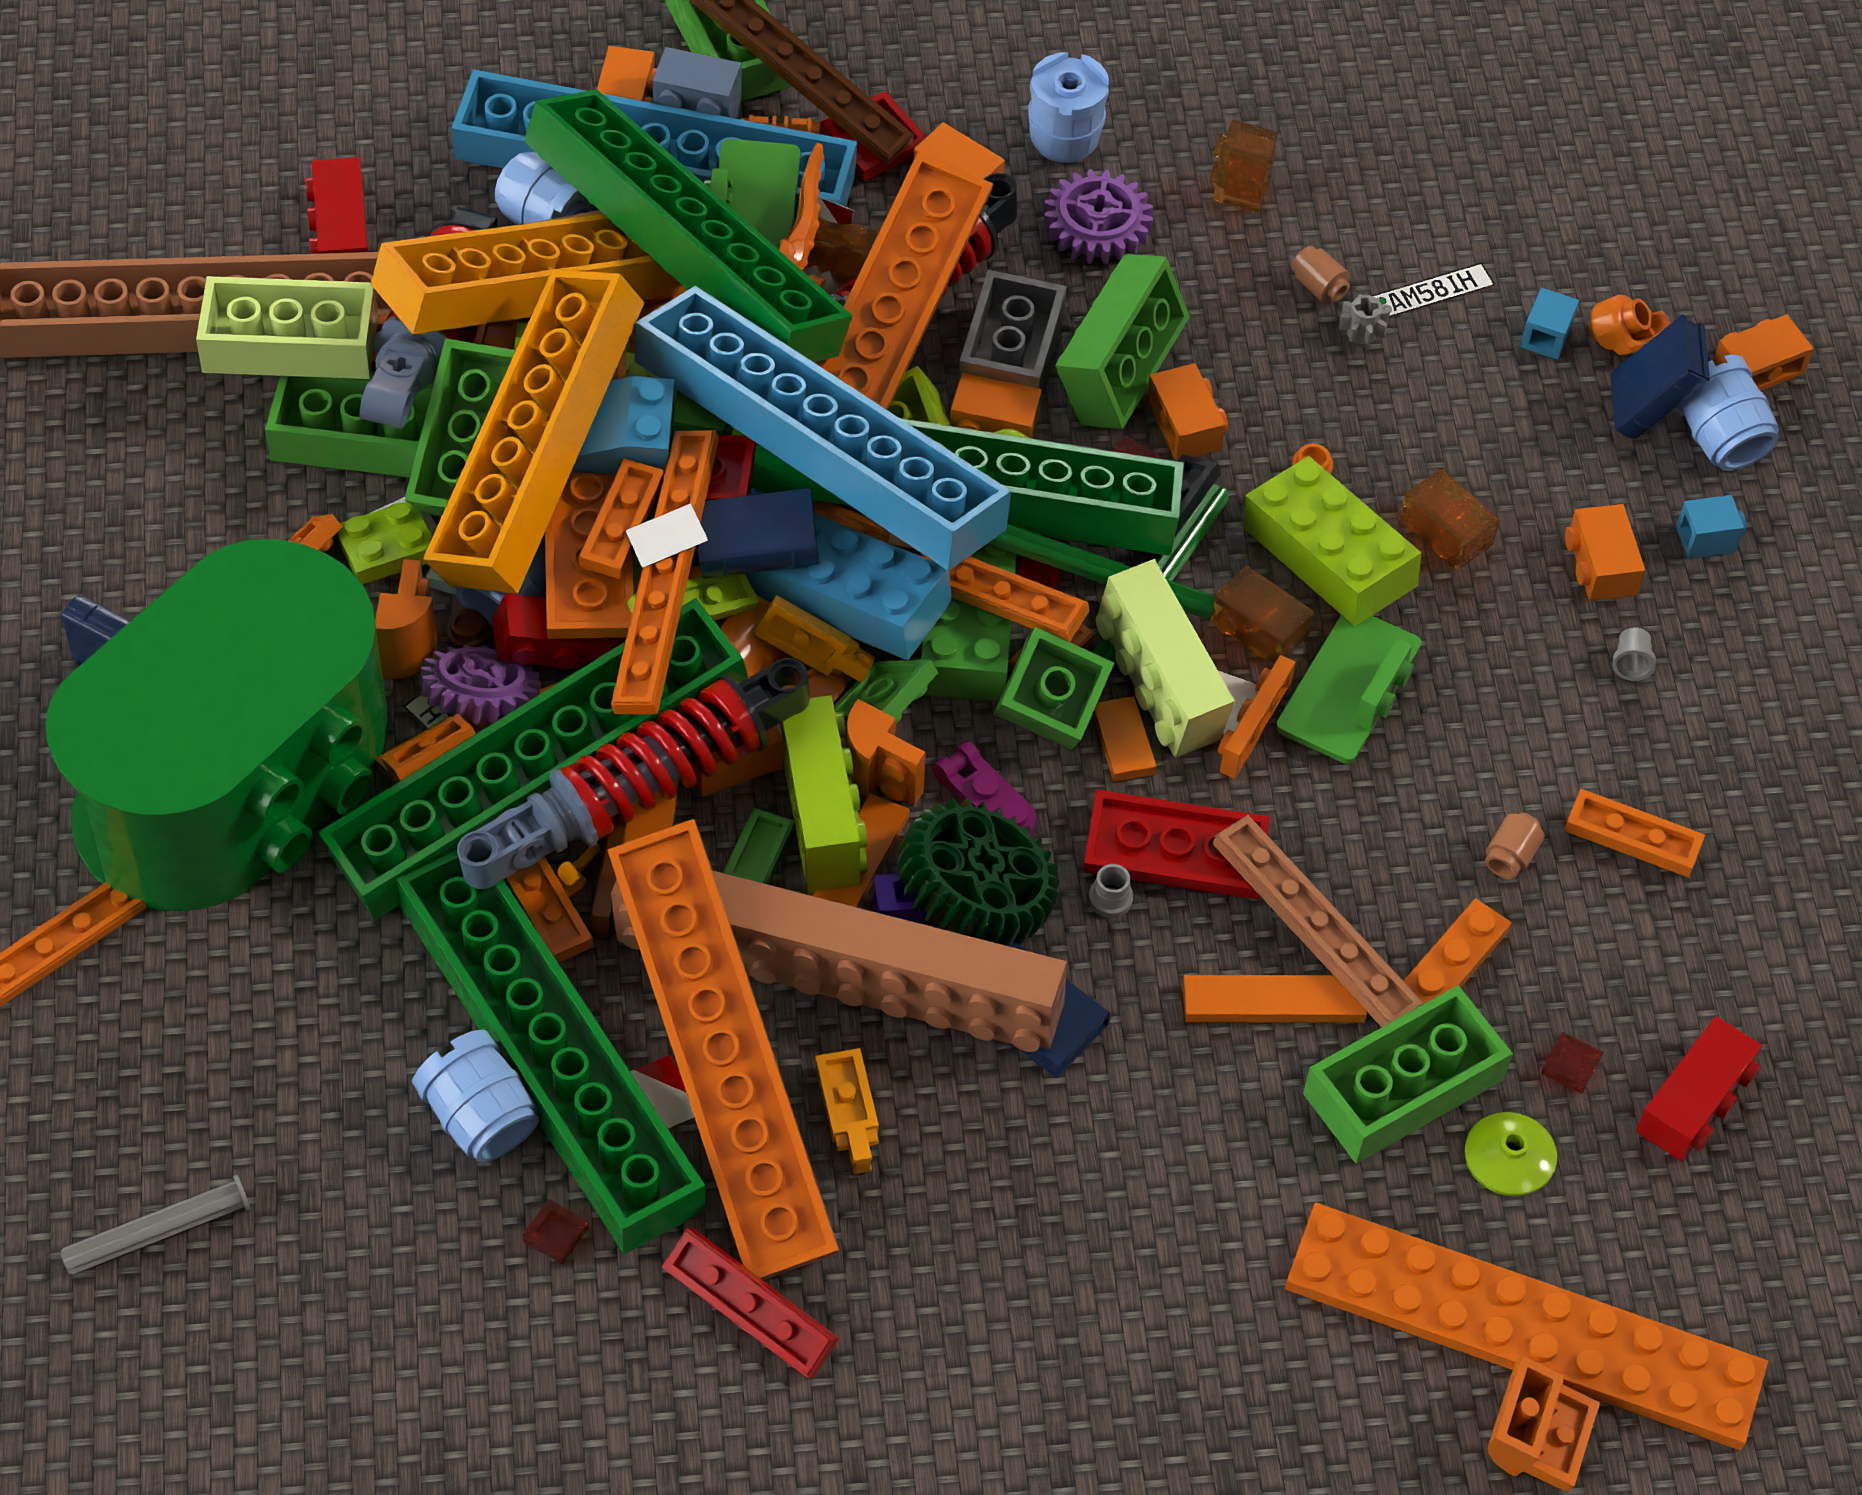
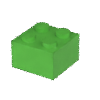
M1035 626L1026 638L993 714L1072 750L1083 737L1114 662Z

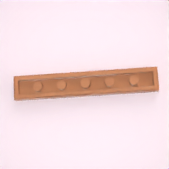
M1246 815L1215 836L1212 844L1381 1027L1424 1004L1249 815Z

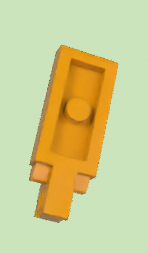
M777 595L754 631L755 636L827 676L831 672L841 675L843 672L863 683L871 671L875 657L860 648L859 643L851 639L849 635Z
M857 1048L816 1055V1072L832 1141L836 1144L837 1152L848 1150L853 1175L871 1172L872 1155L870 1146L879 1144V1124L861 1049Z

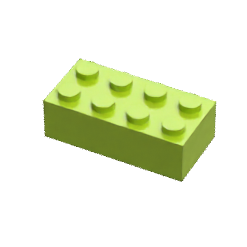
M1307 456L1245 495L1244 529L1354 627L1418 586L1422 553L1310 456Z
M832 695L810 698L807 708L803 712L781 722L780 729L783 738V763L793 819L795 821L807 895L813 896L817 890L860 885V872L868 871L865 850V847H867L866 828L864 820L860 821L858 810H860L859 791L857 784H852L851 774H853L852 755L850 747L846 748L844 742L846 726L843 711L835 712Z

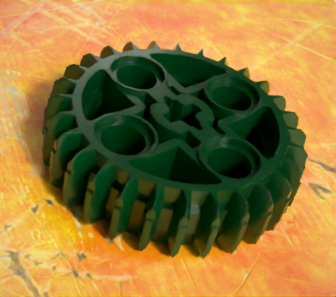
M950 799L945 805L936 803L931 809H925L915 819L914 823L912 822L905 834V838L900 844L896 866L901 870L898 877L899 882L907 884L904 889V895L916 898L913 903V909H924L927 912L925 922L934 919L941 924L940 929L945 930L947 928L954 933L1010 946L1012 942L1016 941L1021 944L1027 937L1032 938L1042 924L1046 922L1059 895L1057 889L1060 880L1055 876L1057 871L1056 864L1048 862L1051 858V852L1049 850H1040L1042 838H1032L1028 834L1030 826L1021 828L1015 823L1016 816L1010 819L1002 816L1001 807L992 812L987 810L985 802H981L976 808L973 807L969 799H965L960 806L955 800Z

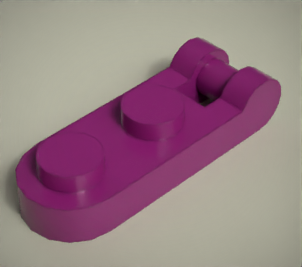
M965 740L955 747V753L949 758L943 756L932 763L931 767L935 777L961 803L965 799H969L973 807L977 808L981 802H985L987 810L992 812L1001 807L1002 816L1008 819L1016 816L1015 823L1021 828L1030 826L1028 834L1031 837L1034 835L1037 820L1035 810L981 757L980 752L972 742ZM963 768H966L971 773L965 779L958 773Z

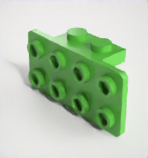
M725 139L721 144L719 167L712 168L711 180L705 179L704 184L770 243L778 246L780 240L785 239L793 227L801 151L797 145Z
M1341 614L1277 720V732L1344 764L1353 763L1379 718H1386L1396 698L1394 692L1397 687L1403 688L1406 685L1414 667L1412 662L1420 650L1421 639L1374 616L1369 617L1354 627Z

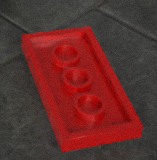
M1096 789L1083 872L1098 874V871L1103 866L1117 864L1128 871L1130 880L1259 900V894L1212 843L1217 834L1246 815H1249L1268 835L1270 816Z

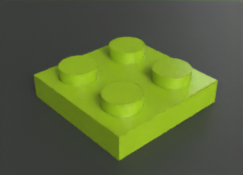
M407 502L395 503L388 508L352 517L347 521L341 522L340 524L343 527L335 534L354 575L362 585L400 573L403 559L421 560V565L427 564L423 557L433 537L421 513Z

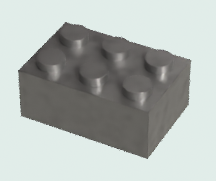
M987 270L960 358L958 384L961 374L964 372L1043 390L1064 317L1067 286Z

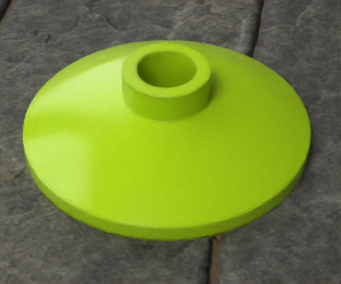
M1500 1112L1486 1116L1473 1126L1465 1143V1160L1473 1177L1485 1188L1500 1195L1519 1197L1537 1192L1549 1182L1556 1168L1557 1150L1548 1131L1534 1119L1519 1113ZM1506 1143L1515 1144L1521 1149L1518 1151L1511 1150L1507 1147Z

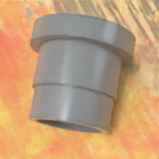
M1628 628L1619 636L1618 648L1613 655V670L1619 677L1626 680L1639 681L1646 679L1654 673L1656 668V657L1652 652L1651 636L1644 629Z
M1108 864L1098 871L1097 878L1092 883L1088 896L1089 904L1094 912L1106 918H1117L1130 910L1133 902V890L1130 886V875L1124 867L1117 864ZM1112 885L1118 887L1119 889L1111 890L1106 888L1105 886Z

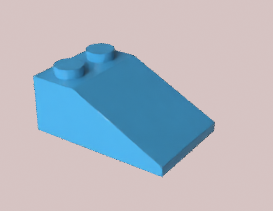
M629 376L611 380L572 471L616 475L624 458L666 470L674 411V379Z

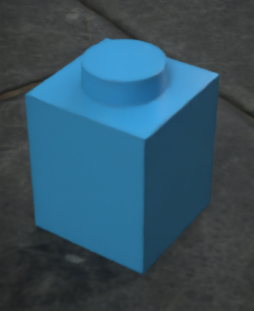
M1541 287L1527 319L1520 347L1558 360L1572 328L1579 300Z
M1732 495L1684 501L1676 528L1687 558L1692 559L1735 553L1741 536L1746 532V520L1743 512L1737 510Z

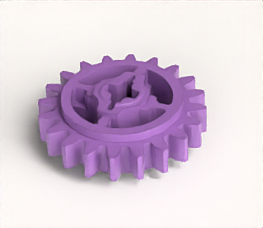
M1089 169L1087 177L1082 178L1078 173L1074 172L1072 183L1060 179L1058 189H1050L1049 200H1045L1043 226L1045 229H1049V241L1059 240V251H1064L1068 248L1072 249V259H1076L1080 254L1086 255V261L1089 264L1093 262L1094 257H1101L1102 262L1108 264L1109 256L1114 255L1118 260H1121L1125 250L1132 254H1137L1138 244L1146 245L1148 233H1151L1153 205L1147 204V192L1137 193V182L1130 183L1127 186L1124 184L1125 175L1121 174L1116 179L1110 178L1109 170H1105L1102 176H1096L1094 171Z
M464 645L463 648L458 649L449 646L447 647L446 654L435 651L433 659L425 658L424 667H421L419 687H421L420 695L428 697L427 704L429 706H440L439 713L459 714L463 719L471 720L474 724L479 722H490L493 724L537 697L541 689V682L539 681V672L531 671L532 664L519 665L514 662L497 661L496 650L487 648L485 645L481 647Z

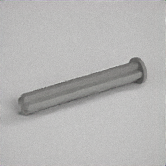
M238 1175L233 1176V1182L64 1247L61 1250V1257L69 1274H75L243 1207L246 1211L251 1210Z

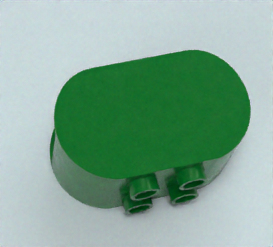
M253 539L222 547L199 561L60 684L50 701L47 711V741L58 770L65 780L77 791L72 806L71 827L78 853L90 873L101 884L106 882L112 887V890L116 889L128 895L130 901L135 898L143 900V902H146L147 908L155 910L191 911L216 906L249 890L271 868L278 873L290 870L307 852L312 840V830L332 811L335 810L339 814L345 815L355 810L364 801L373 785V772L378 767L375 759L384 754L387 746L389 719L371 600L358 578L342 563L315 548L278 539Z

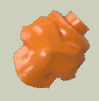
M1616 295L1594 305L1588 328L1591 337L1605 349L1615 351L1621 356H1630L1672 322L1662 310L1653 313L1642 299L1632 300L1626 295Z

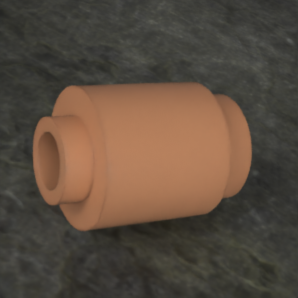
M1308 246L1300 251L1292 262L1291 269L1295 272L1296 280L1322 303L1339 301L1350 288V273L1322 248L1316 249L1314 246Z
M1527 813L1508 814L1486 849V866L1494 874L1505 879H1514L1518 874L1525 872L1545 838L1539 821Z

